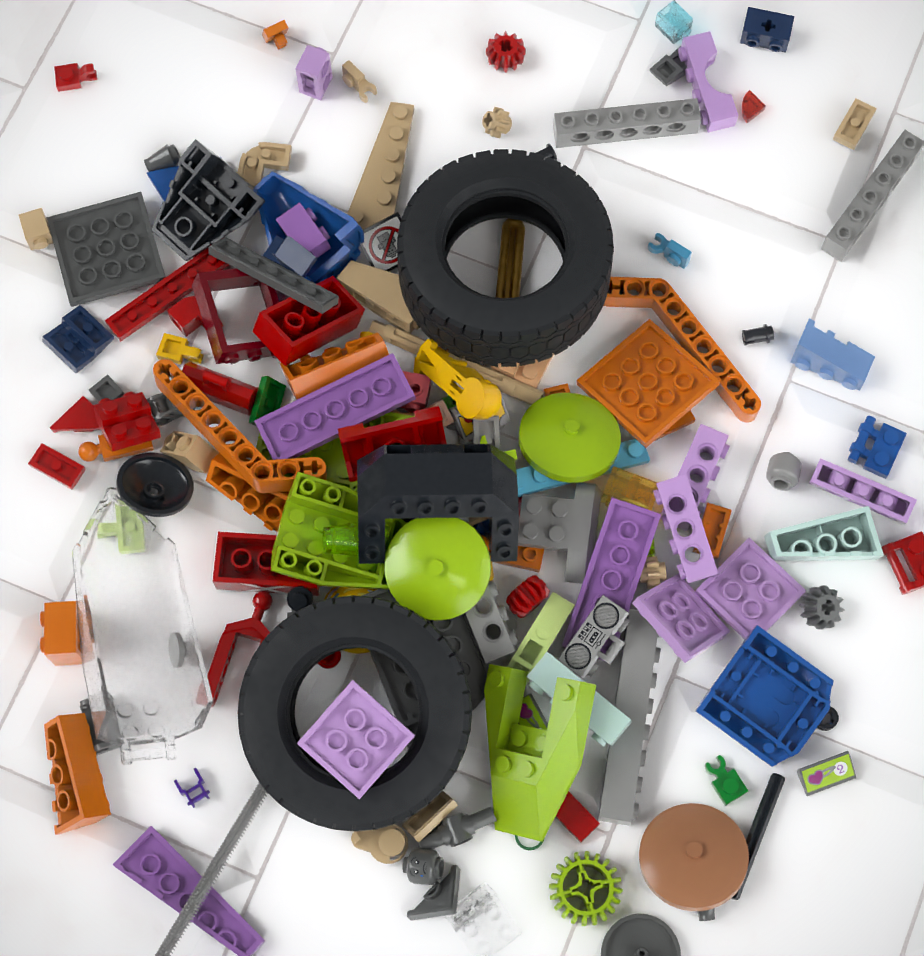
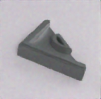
M452 865L450 873L440 883L437 881L423 896L424 899L414 910L407 911V917L410 921L457 913L461 871L458 865Z

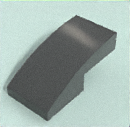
M676 49L670 56L666 54L649 71L665 86H668L685 75L687 65H685L684 61L681 62L678 49Z

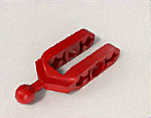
M260 591L254 595L252 603L255 609L252 618L226 624L201 692V704L214 707L238 636L258 641L261 644L270 633L261 622L264 611L270 609L273 603L270 593Z

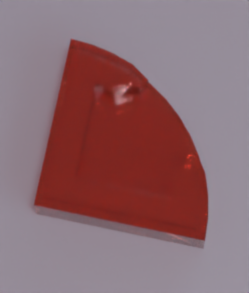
M751 90L745 94L741 106L742 117L746 123L753 120L766 107Z

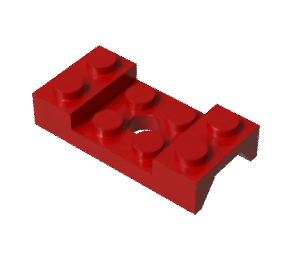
M435 406L414 411L415 417L364 428L363 423L338 428L349 481H357V460L383 445H391L392 443H400L402 445L447 444L440 407Z

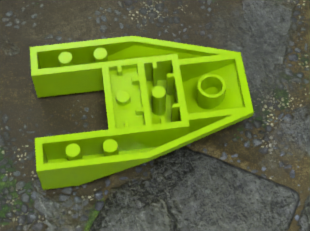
M489 664L484 695L493 812L497 819L494 822L495 830L543 842L582 765L596 684L557 677L547 730L518 724L528 671Z

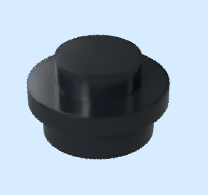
M295 586L287 594V604L294 611H298L313 603L312 592L304 586Z

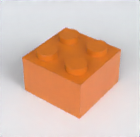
M77 601L44 603V611L40 613V623L44 627V637L40 638L41 652L55 666L87 664L86 612Z

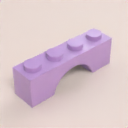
M711 31L683 37L681 47L678 48L679 58L681 62L684 61L685 65H687L685 75L688 83H692L694 89L692 90L693 99L698 98L701 124L706 126L708 133L735 126L739 115L732 94H725L715 90L706 79L705 71L715 62L717 55Z

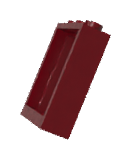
M236 268L197 273L192 283L216 364L231 363L232 365L244 360L255 362L265 357L276 359L277 357L262 341L227 345L212 297V291L259 286L266 309L279 303L276 289Z

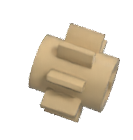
M495 106L493 112L487 111L482 119L485 133L499 139L501 138V133L507 134L512 127V119L509 117L510 112Z
M657 556L647 557L639 579L640 583L647 584V589H652L659 585L660 582L666 581L665 562H658Z

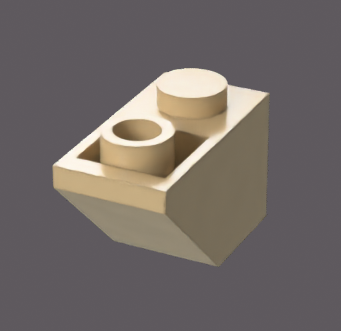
M174 430L165 438L164 445L160 450L163 454L177 459L187 468L204 474L208 472L212 459L219 454L217 450L200 436Z

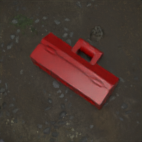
M190 361L184 364L182 372L211 402L248 416L251 415L258 387Z

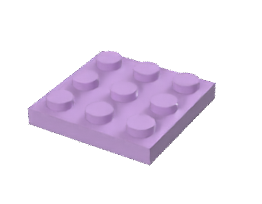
M748 538L717 569L718 575L708 577L695 591L744 640L756 625L767 632L806 592L794 578L751 538Z
M679 573L638 596L632 603L638 609L641 616L652 625L657 634L667 642L684 663L723 639L730 632L684 579L681 580Z
M352 680L297 744L360 799L415 737V734Z

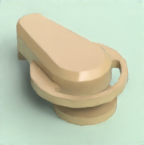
M395 824L376 830L355 831L351 836L352 844L356 849L371 853L373 858L383 864H394L400 861L406 855L408 849V838L405 831ZM404 850L399 858L393 861L390 860V858L399 855Z

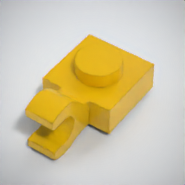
M164 333L156 356L160 360L168 359L181 365L183 358L193 363L201 364L204 354H201V349L188 346L189 341L187 338Z

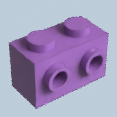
M298 203L276 219L286 236L293 238L316 256V258L331 249L327 241L330 239L329 234L323 226L319 228L316 226L314 221L317 218L309 207L304 209L301 203Z

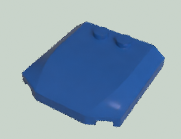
M756 625L703 697L695 712L770 767H773L798 754L828 713L834 680Z

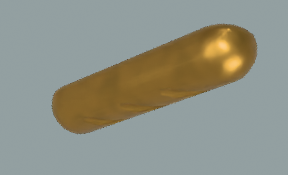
M506 219L502 225L496 297L498 298L520 297L525 225L520 220Z

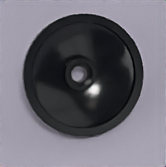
M149 452L135 455L122 464L117 474L116 487L122 501L132 510L150 517H167L182 511L189 504L194 491V482L188 469L177 459L165 454Z

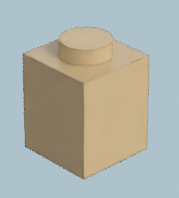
M42 207L18 214L26 242L31 250L44 249L48 245L53 244L47 217Z

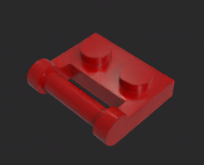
M922 531L881 547L900 584L899 590L902 595L924 587V534ZM896 551H901L915 581H909Z

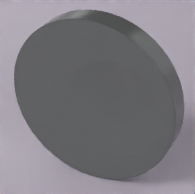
M632 914L621 918L610 927L603 939L600 954L601 956H681V949L675 933L664 921L648 914Z

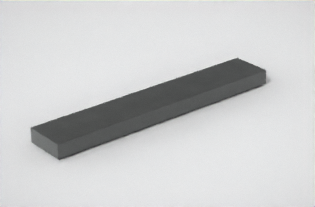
M227 237L209 246L210 255L321 314L338 304V295Z

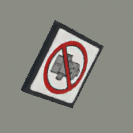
M398 211L363 230L364 243L360 244L370 265L388 272L398 267L397 237L401 221Z

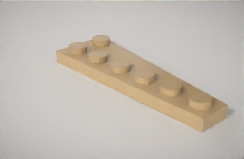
M390 102L347 213L356 220L362 230L394 214L396 211L415 110L412 104Z

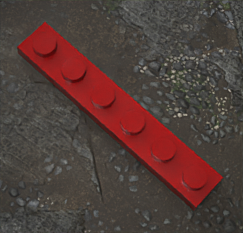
M207 248L111 315L105 322L121 342L193 291L192 283L197 273L223 270L229 264L210 255L209 248Z

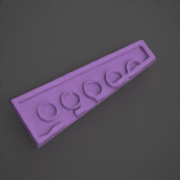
M150 826L112 864L179 914L190 898L189 896L195 890L199 883L198 881L202 878L153 826ZM210 886L212 890L208 889L210 893H206L208 896H204L206 897V899L203 898L204 902L201 901L203 905L199 904L201 907L197 908L199 912L195 911L197 914H194L195 917H192L194 920L190 921L238 956H252L265 940Z

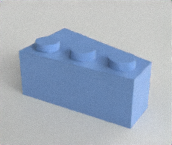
M809 318L790 363L795 364L798 369L815 372L825 380L837 381L849 390L856 389L860 391L875 356L850 341L844 344L835 339L836 333L831 330H827L826 333L816 328L814 326L815 321Z

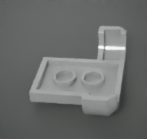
M579 482L576 484L574 499L523 494L519 518L518 546L567 551L565 582L583 584L595 548L602 490L597 484Z

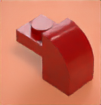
M195 296L183 298L167 310L170 320L185 337L201 325L205 329Z

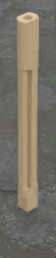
M377 320L372 321L368 332L373 334L378 332L384 341L416 355L420 346L426 341ZM451 353L449 355L453 359L466 361L468 363L466 367L474 368L484 379L497 385L500 392L529 405L543 398V391L481 364L467 361L465 357L461 359Z

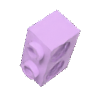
M307 45L295 68L299 93L321 101L333 78L330 55L323 48H314Z

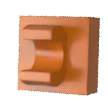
M282 20L263 29L262 36L266 43L273 40L279 50L287 46L288 42L284 34L288 32L289 27L286 21Z

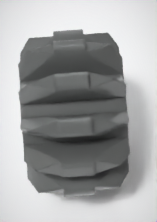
M820 585V587L809 588V593L802 595L805 603L799 604L801 608H804V612L800 616L807 618L806 624L808 626H814L817 630L835 627V622L842 620L839 612L845 611L844 608L840 607V603L844 599L837 597V590L829 589L827 585Z

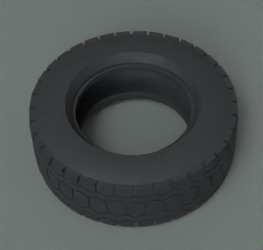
M494 149L493 154H491L490 150L475 152V157L473 154L458 158V162L453 160L442 166V170L439 168L417 188L407 203L400 221L397 237L398 274L402 296L409 313L418 327L421 328V331L429 339H433L445 351L448 349L449 353L461 359L465 356V360L480 364L483 361V365L498 367V363H501V367H517V363L520 366L534 364L535 359L540 362L551 358L553 354L556 356L568 349V346L571 347L581 339L582 335H585L596 321L605 303L610 285L614 254L612 227L607 211L591 186L589 187V183L579 174L576 176L574 170L566 165L561 167V162L550 157L544 160V155L530 152L527 156V151L512 149L511 153H509V149ZM508 218L530 223L544 231L553 240L561 254L562 265L550 282L533 293L515 298H498L481 294L465 285L455 275L447 261L453 244L469 228L493 219Z
M355 595L333 597L308 605L287 617L265 637L255 651L245 671L239 693L238 728L245 757L257 780L277 803L295 816L314 825L333 830L354 832L376 830L401 822L422 810L445 789L456 773L466 751L471 732V691L465 670L455 650L447 639L423 617L395 602L376 597ZM352 648L375 650L394 660L411 679L418 697L420 712L415 738L405 755L397 763L387 768L360 799L297 744L301 738L295 719L298 691L309 671L325 657L335 652Z

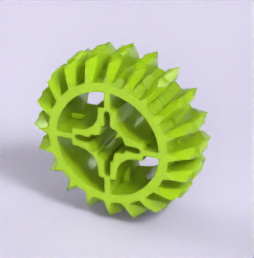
M585 851L583 860L580 859L579 853L575 852V862H572L568 856L564 857L567 867L565 868L562 864L558 863L556 869L561 874H551V878L558 881V883L549 884L550 890H557V893L550 895V900L559 899L560 901L554 906V909L557 911L564 907L565 911L561 917L565 919L569 913L572 914L571 924L573 925L576 923L577 917L582 918V927L587 925V918H591L593 926L597 925L596 916L598 915L605 922L608 918L604 911L606 910L610 914H614L616 911L610 903L619 905L621 902L619 898L614 897V894H621L623 892L622 888L614 887V884L622 881L621 877L613 879L611 877L617 871V868L612 867L608 871L606 867L610 860L605 859L601 865L598 863L600 859V854L596 853L594 860H589V851ZM584 867L597 870L604 877V880L590 879ZM576 869L577 884L563 890L565 877L569 872ZM582 880L588 883L587 886L589 884L592 887L595 886L590 890L589 897L577 891L582 886ZM608 887L605 903L595 909L594 893ZM566 898H580L584 902L587 911L574 908Z

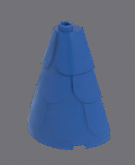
M273 171L254 187L265 200V203L259 209L261 222L265 226L268 245L271 244L276 235L283 239L287 237L276 219L298 203H301L304 209L309 207L317 218L314 221L318 228L323 226L329 234L330 239L327 241L331 249L317 258L304 277L305 279L315 284L331 276L337 279L351 260L357 261L361 254L359 250L360 244L364 243V232L353 217L329 205L325 200L309 193L299 184Z

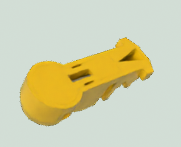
M427 339L420 346L415 357L413 372L426 375L456 401L459 413L464 418L485 420L496 415L502 403V395L498 386L484 379L474 368L466 367L468 364L466 361L449 357L450 353L448 350L445 351L438 347V344L433 339Z

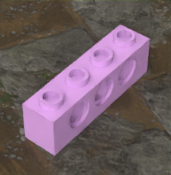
M700 424L677 475L687 474L697 508L700 502H706L711 489L706 487L710 480L715 481L721 468L716 466L719 458L725 459L730 445L726 444L729 435L703 424ZM703 452L709 453L712 459L704 460L700 454ZM693 474H697L702 478L703 481L698 483L691 480L690 476ZM674 498L670 501L669 507L674 512H680L683 510L684 504L680 498ZM664 507L661 511V515L665 514ZM681 523L678 525V528L687 531L690 524Z
M821 458L809 482L813 486L862 507L869 506L871 511L904 525L908 522L917 501L913 497Z
M687 474L656 483L657 490H653L657 505L663 504L665 514L661 515L665 530L671 529L673 539L669 540L673 555L679 554L681 564H678L677 568L681 580L687 579L689 584L718 575ZM680 498L684 502L683 510L680 512L672 511L669 507L672 499ZM679 524H690L692 527L691 535L688 537L680 536L677 532ZM694 547L699 550V560L690 562L685 558V551L688 548Z

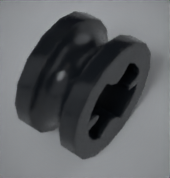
M831 706L828 713L831 715L830 721L832 724L829 725L827 722L824 725L820 722L817 728L821 731L832 730L839 721L838 712Z

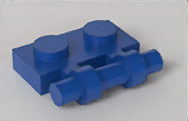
M868 415L864 423H861L858 428V437L849 448L850 454L847 460L856 464L859 457L863 458L866 462L862 469L886 479L907 433L886 423H883L880 431L876 430L873 427L876 418ZM868 438L875 441L871 450L865 447Z

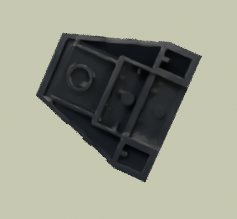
M197 139L192 142L180 157L177 164L179 168L174 180L171 179L169 193L165 202H162L152 227V231L185 261H189L212 244L250 221L265 203L264 198L256 188Z

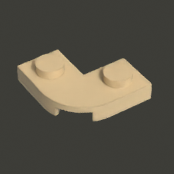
M259 142V146L253 147L246 154H242L238 173L255 187L263 179L265 168L288 171L292 154L291 145Z

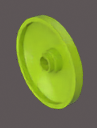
M555 393L537 400L526 410L521 419L518 440L524 458L536 471L556 481L579 483L601 476L614 464L620 449L621 433L613 414L600 402L577 393Z
M416 518L405 524L391 540L385 557V577L391 594L401 606L414 611L424 619H452L470 610L484 595L491 575L490 553L478 531L460 518Z

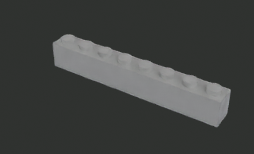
M629 609V615L627 616L630 622L625 629V644L622 650L614 705L629 717L632 722L612 747L609 745L598 816V821L630 826L632 819L637 820L639 803H635L636 792L641 793L643 777H639L638 774L639 767H644L647 751L642 750L643 740H648L650 725L646 724L647 714H652L654 699L649 698L650 688L655 689L657 673L653 672L654 663H659L661 648L656 647L657 638H662L657 634L652 625L641 616L639 611L635 609Z

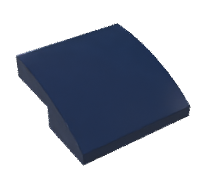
M81 305L63 316L60 325L42 336V342L75 374L92 362L114 339V336Z

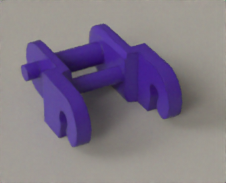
M196 767L193 770L199 781L197 782L198 784L190 789L183 790L178 780H174L182 796L186 795L189 800L187 805H192L193 808H195V803L204 797L210 799L208 796L210 791L209 789L207 791L204 789L202 784L205 781ZM200 787L202 793L191 799L189 793Z

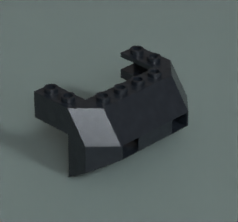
M491 444L383 445L357 460L359 564L385 563V519L489 517L491 562L517 561L519 532L518 484L515 460L510 455Z

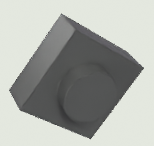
M108 374L89 389L90 394L98 403L104 398L114 400L123 397L125 394Z

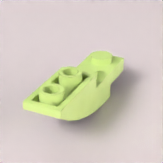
M552 592L507 667L528 671L529 674L548 651L575 605Z

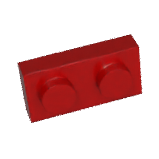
M43 443L40 444L28 462L31 468L71 490L74 489L86 470L83 465Z

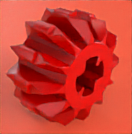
M506 30L503 36L496 33L494 39H489L488 47L486 48L489 65H494L496 71L500 68H503L505 73L508 71V68H512L515 71L517 64L522 65L526 55V48L522 38L517 39L516 33L509 36Z
M532 575L507 596L506 604L513 614H516L519 618H524L545 601L549 596L550 590L542 579L537 575Z

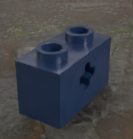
M748 7L740 43L753 48L760 47L769 49L772 52L786 53L795 16Z

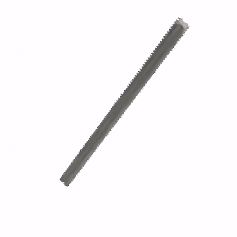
M258 782L259 784L253 790L254 793H251L248 802H246L245 807L241 810L242 813H239L240 816L237 817L236 822H234V825H232L231 830L225 837L226 839L221 843V848H218V851H216L215 857L207 866L208 868L204 875L198 881L199 883L195 890L189 896L190 898L186 905H184V908H182V911H180L181 913L177 920H175V923H173V926H171L167 933L168 935L162 941L160 948H158L159 950L154 954L155 956H171L170 953L173 954L172 950L175 951L174 947L177 948L175 944L179 945L177 941L181 942L179 938L182 939L181 935L184 936L183 932L186 933L184 929L188 930L186 926L190 927L188 923H192L190 920H194L192 917H195L194 914H197L195 911L199 912L197 909L201 908L199 904L203 905L201 901L204 902L203 898L206 899L204 896H208L206 893H210L208 889L212 890L210 886L213 887L212 883L215 885L213 881H217L215 878H219L217 876L220 875L219 872L222 873L220 869L224 870L222 866H226L224 863L227 864L226 860L229 861L228 857L231 858L229 854L233 855L231 851L234 852L233 848L236 849L235 845L238 846L237 842L240 843L238 839L242 840L240 836L243 837L242 833L245 835L243 831H247L245 829L248 828L247 825L250 826L248 822L252 823L250 819L254 820L252 816L255 817L254 813L257 814L256 810L259 811L257 807L260 808L259 804L262 806L260 802L264 803L262 799L265 800L264 796L267 797V792L260 782Z

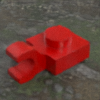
M78 63L54 66L58 92L82 88L81 82L98 79L93 63L85 64L81 68Z

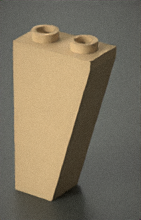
M351 260L337 277L340 284L362 306L390 324L410 334L414 329H419L403 299L398 274Z

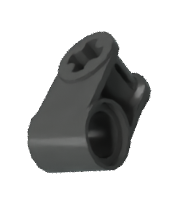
M163 393L153 395L147 399L157 426L166 425L184 416Z

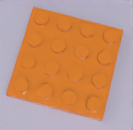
M648 319L576 380L577 385L588 396L607 408L613 414L616 421L645 448L720 385V380L651 319Z

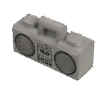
M602 595L558 661L583 679L586 675L592 677L600 665L596 662L599 657L608 664H611L624 646L625 642L616 637L615 633L617 631L622 633L627 627L630 620L626 617L629 613ZM610 638L613 643L604 654L600 649L606 640Z

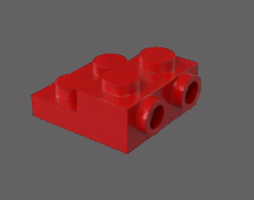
M130 391L121 398L114 400L104 398L94 405L96 422L112 452L161 438L160 429L151 415V407L143 392L135 393Z

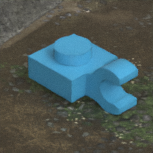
M656 233L654 239L660 245L656 246L649 242L647 249L653 254L664 253V257L671 265L685 269L690 262L692 252L673 239L668 241L664 235Z

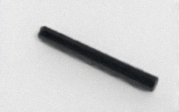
M772 773L747 835L746 843L749 852L748 870L741 888L731 898L732 900L737 901L740 899L784 785L785 777L780 774Z

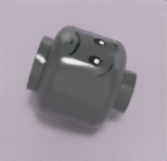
M414 848L408 857H404L402 870L403 873H407L408 880L413 884L434 885L443 876L444 859L434 849Z

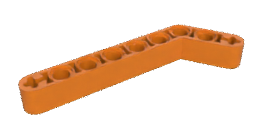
M610 277L609 290L611 294H607L603 306L652 308L681 347L720 380V385L715 390L735 416L745 423L756 419L761 408L760 398L666 280L662 278ZM636 290L639 294L631 295L628 291ZM653 291H661L664 295L656 296L653 294ZM674 309L679 314L671 315L667 310ZM689 328L694 333L686 334L682 329ZM704 347L708 350V352L701 353L697 350V348ZM719 366L723 369V372H715L712 367ZM734 385L739 391L732 392L727 386Z
M161 359L154 364L153 373L158 389L254 490L260 493L289 492L297 472L327 481L326 464L319 457L267 460L174 362L168 359ZM196 407H202L200 410H193ZM211 424H218L216 427H209ZM227 441H235L232 444H225ZM244 458H251V460L246 462L241 461ZM287 473L294 474L292 477L284 476ZM261 475H267V476H268V477L265 478V479H259V478H258V477L261 476Z

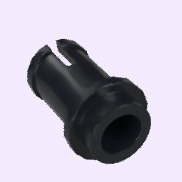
M763 324V327L741 331L744 346L765 341L768 344L770 340H774L772 325L767 326V324Z

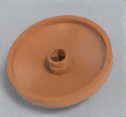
M687 803L666 809L650 822L640 842L639 863L646 884L663 902L681 910L706 911L726 903L741 888L748 870L749 852L742 831L728 815L708 805Z

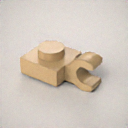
M350 60L342 65L343 81L348 87H354L359 92L360 100L367 103L368 97L364 93L370 91L376 95V86L365 79V75Z

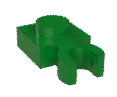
M718 755L716 757L720 765L718 769L712 768L709 762L705 763L704 767L707 773L716 777L710 784L724 806H727L748 793V789L735 769L727 772L725 769V759Z

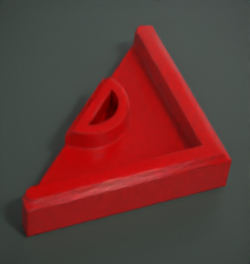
M84 396L49 427L53 433L57 431L93 432L94 430H101L95 419L94 405Z

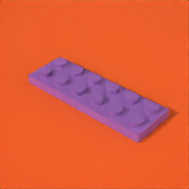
M392 353L255 420V423L272 459L297 458L338 438V428L360 423L364 425L415 400L416 397Z
M611 498L562 647L566 648L602 595L629 612L661 517L660 513ZM617 631L615 636L620 639L621 633ZM608 638L600 651L605 654L613 641Z

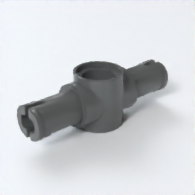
M491 806L471 815H463L461 812L442 820L438 829L427 834L418 845L422 849H435L444 844L456 847L473 839L472 835L476 834V830L496 822L497 819Z

